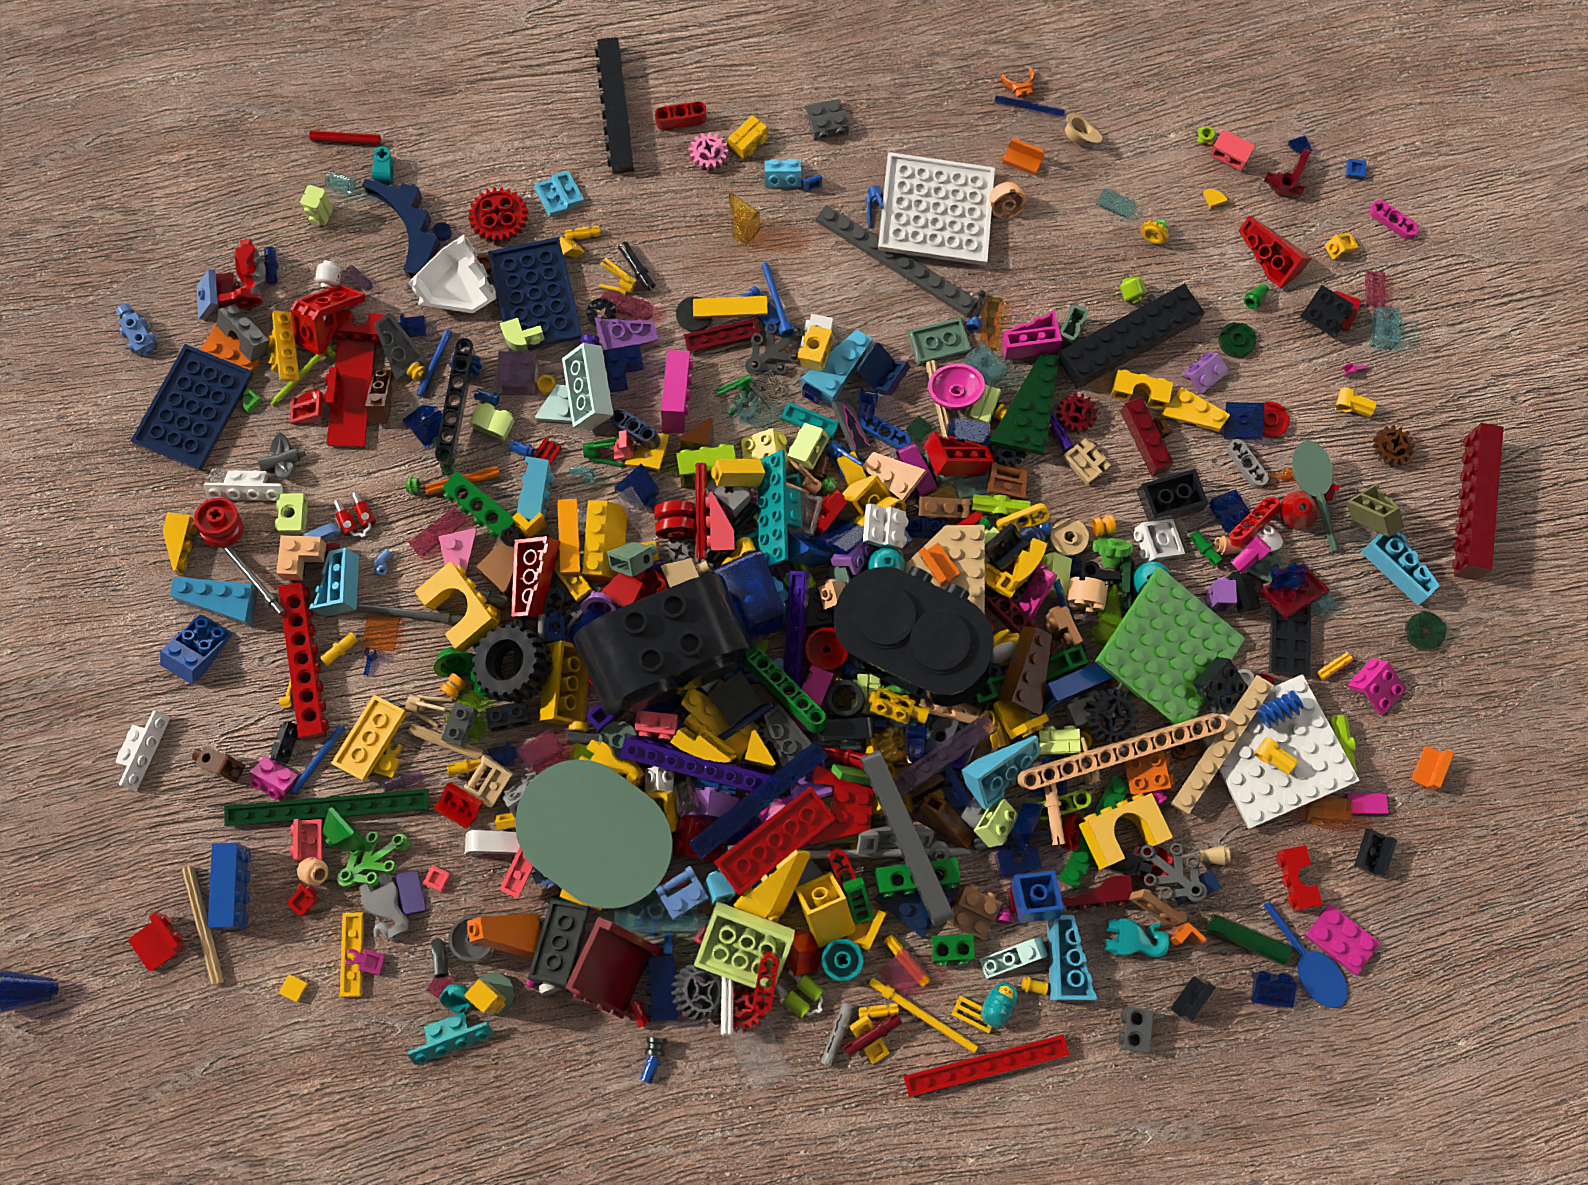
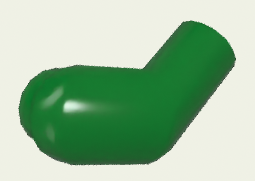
M470 671L472 690L480 697H486L488 693L484 692L481 686L476 683L475 677L477 676L473 674V671Z

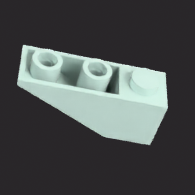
M1040 936L983 957L979 961L986 979L1047 957L1048 953Z

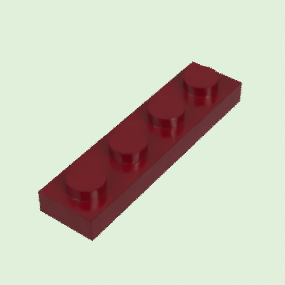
M756 318L687 333L684 334L687 351H690L691 354L751 340L754 334H760Z

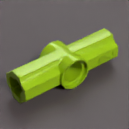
M974 494L971 512L981 511V513L991 514L995 518H1003L1031 507L1030 501L1010 499L1006 495H994L991 497Z
M1345 715L1330 717L1329 724L1357 774L1354 758L1356 744L1354 738L1350 735L1348 718Z

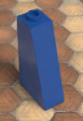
M1096 663L1048 683L1045 686L1042 713L1107 683L1113 676Z

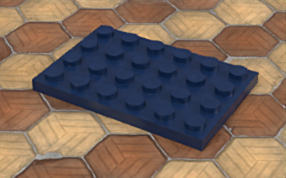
M560 237L488 251L502 321L506 322L518 318L522 331L541 326L545 340L535 345H527L528 350L581 339L582 336L566 261L562 253ZM508 346L509 353L516 352Z
M184 344L130 441L135 445L201 471L254 373L249 369Z

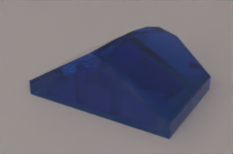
M421 405L402 421L423 446L427 448L438 439L442 412L436 406Z

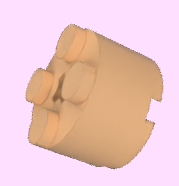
M1079 577L1071 578L1066 599L1067 608L1070 610L1081 609L1084 610L1085 614L1095 615L1096 611H1104L1108 585L1105 586L1106 582L1090 577H1085V581H1079Z

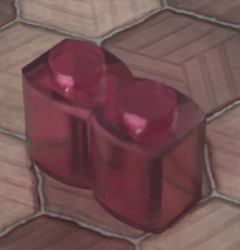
M550 728L518 748L517 751L531 772L534 770L539 772L546 767L545 763L548 761H556L561 758L565 749Z

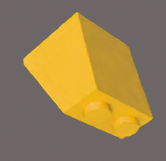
M832 872L795 888L808 926L819 948L856 932L846 897Z

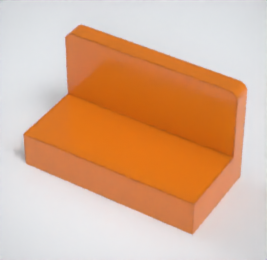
M1011 138L1009 148L1002 163L1036 176L1045 150Z
M936 543L927 550L924 547L918 551L919 557L941 587L960 575V572L939 543Z
M1425 746L1411 780L1432 791L1441 788L1454 752L1448 749L1440 752Z
M1189 922L1178 926L1169 937V944L1171 946L1181 944L1186 938L1194 946L1207 941Z

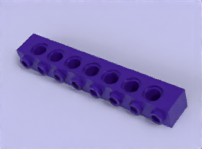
M629 733L625 735L620 753L622 758L774 798L777 797L782 779L780 773L735 761L727 763L705 760L693 756L674 745L641 738Z

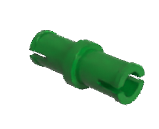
M1199 530L1189 537L1200 550L1199 553L1201 555L1204 554L1213 567L1223 561V558L1213 548V544L1209 543Z

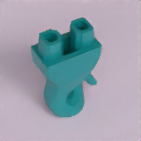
M1123 918L1108 920L1106 930L1107 932L1116 933V940L1106 939L1104 950L1114 953V956L1119 957L1142 953L1149 957L1159 958L1167 954L1169 935L1166 932L1156 930L1161 927V922L1152 924L1148 928V934L1151 938L1157 940L1156 945H1153L1142 927L1135 921Z

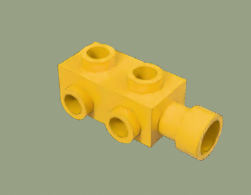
M878 687L877 692L872 691L869 702L872 703L870 711L908 724L910 717L918 719V722L925 724L930 711L929 708L915 706L916 701L912 700L908 695L901 696L895 694L888 688L882 689Z

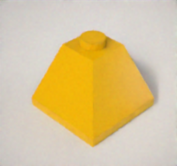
M872 475L852 483L842 493L845 496L844 499L848 501L845 505L846 508L856 517L866 511L867 504H876L884 497L891 496L877 475Z

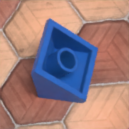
M787 531L789 561L813 568L831 561L830 559L834 554L817 541Z

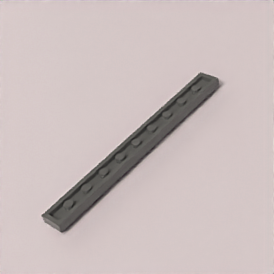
M828 205L816 217L817 223L965 317L969 315L977 304L975 298L907 255L878 250L879 238Z

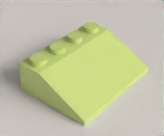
M717 901L694 966L756 988L761 957L766 952H774L779 957L777 983L793 942L795 930ZM768 958V961H766V972H770L771 965L775 964L772 963L771 958ZM762 978L760 980L763 987H770L772 985V981L769 978Z

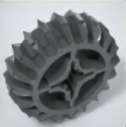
M692 964L681 969L680 974L675 976L677 982L672 984L676 989L670 993L676 995V999L673 1000V1003L679 1004L676 1010H683L682 1016H688L690 1020L696 1019L697 1021L709 1019L711 1015H716L718 1013L717 1009L721 1008L722 980H718L720 975L698 968ZM694 975L702 977L705 982H700ZM696 1001L698 1004H701L703 1008L700 1009L695 1007L692 1004V1002Z

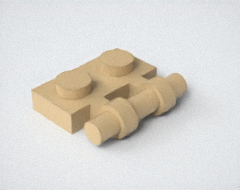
M1085 438L1081 441V444L1085 447L1084 449L1077 444L1066 452L1062 458L1088 485L1103 472L1099 466L1107 470L1111 467V464L1107 461L1108 458L1104 454L1101 455L1096 449V445ZM1090 453L1096 460L1093 462L1087 454Z

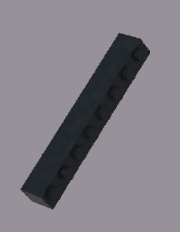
M618 37L597 39L598 46L594 48L595 56L600 61L596 62L597 73H601V77L598 78L599 89L603 88V93H600L601 104L605 105V109L601 110L602 118L607 123L603 127L604 135H608V140H605L606 152L610 151V156H607L608 167H612L613 174L634 172Z

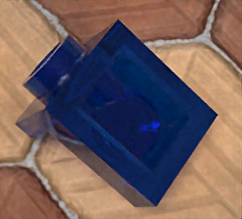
M404 313L400 314V320H397V322L409 337L427 336L425 316L405 317Z
M507 742L504 746L488 749V755L503 767L516 765L515 759L518 758L516 747H512L510 742Z

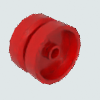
M212 498L206 500L198 506L194 513L196 527L203 541L209 546L215 548L230 546L238 541L243 534V522L235 504L228 499Z
M676 500L662 502L654 507V517L657 520L655 523V534L657 537L675 540L676 538L685 539L696 535V520H694L696 517V505L694 503Z
M823 627L815 630L805 643L804 659L809 667L813 665L825 671L833 672L845 662L848 652L840 644L833 628ZM826 647L829 653H824L823 648Z

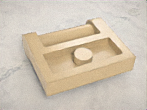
M483 754L480 759L481 763L470 781L465 783L463 790L492 808L514 773L494 761L490 756ZM489 766L492 770L480 789L477 790L475 786Z

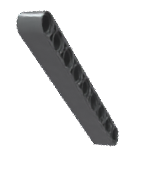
M877 750L861 757V764L933 925L938 926L953 919L952 909L881 752Z

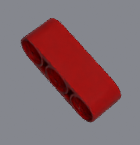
M701 101L663 106L655 111L656 126L660 130L704 124L707 120L706 105Z

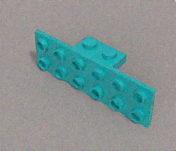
M784 450L760 459L765 470L761 485L757 486L759 506V568L763 570L788 560L787 527L794 529L802 527L801 491L786 486V457Z

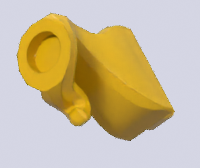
M595 740L590 741L586 749L594 754L593 757L589 760L581 756L579 760L601 763L621 776L626 775V780L634 786L636 785L640 777L636 767L620 761L615 756L613 749L603 741L602 743Z

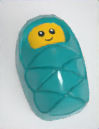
M1001 982L991 989L985 998L981 1010V1018L985 1023L996 1029L1002 1028L1007 1023L1017 1002L1016 988L1010 983Z

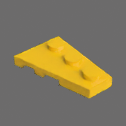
M1183 387L1180 388L1161 414L1166 419L1170 418L1178 420L1177 422L1196 424L1197 427L1217 432L1222 429L1230 417V414Z

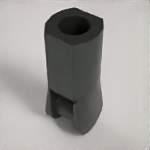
M436 938L431 942L435 978H444L449 976L446 947L442 939Z

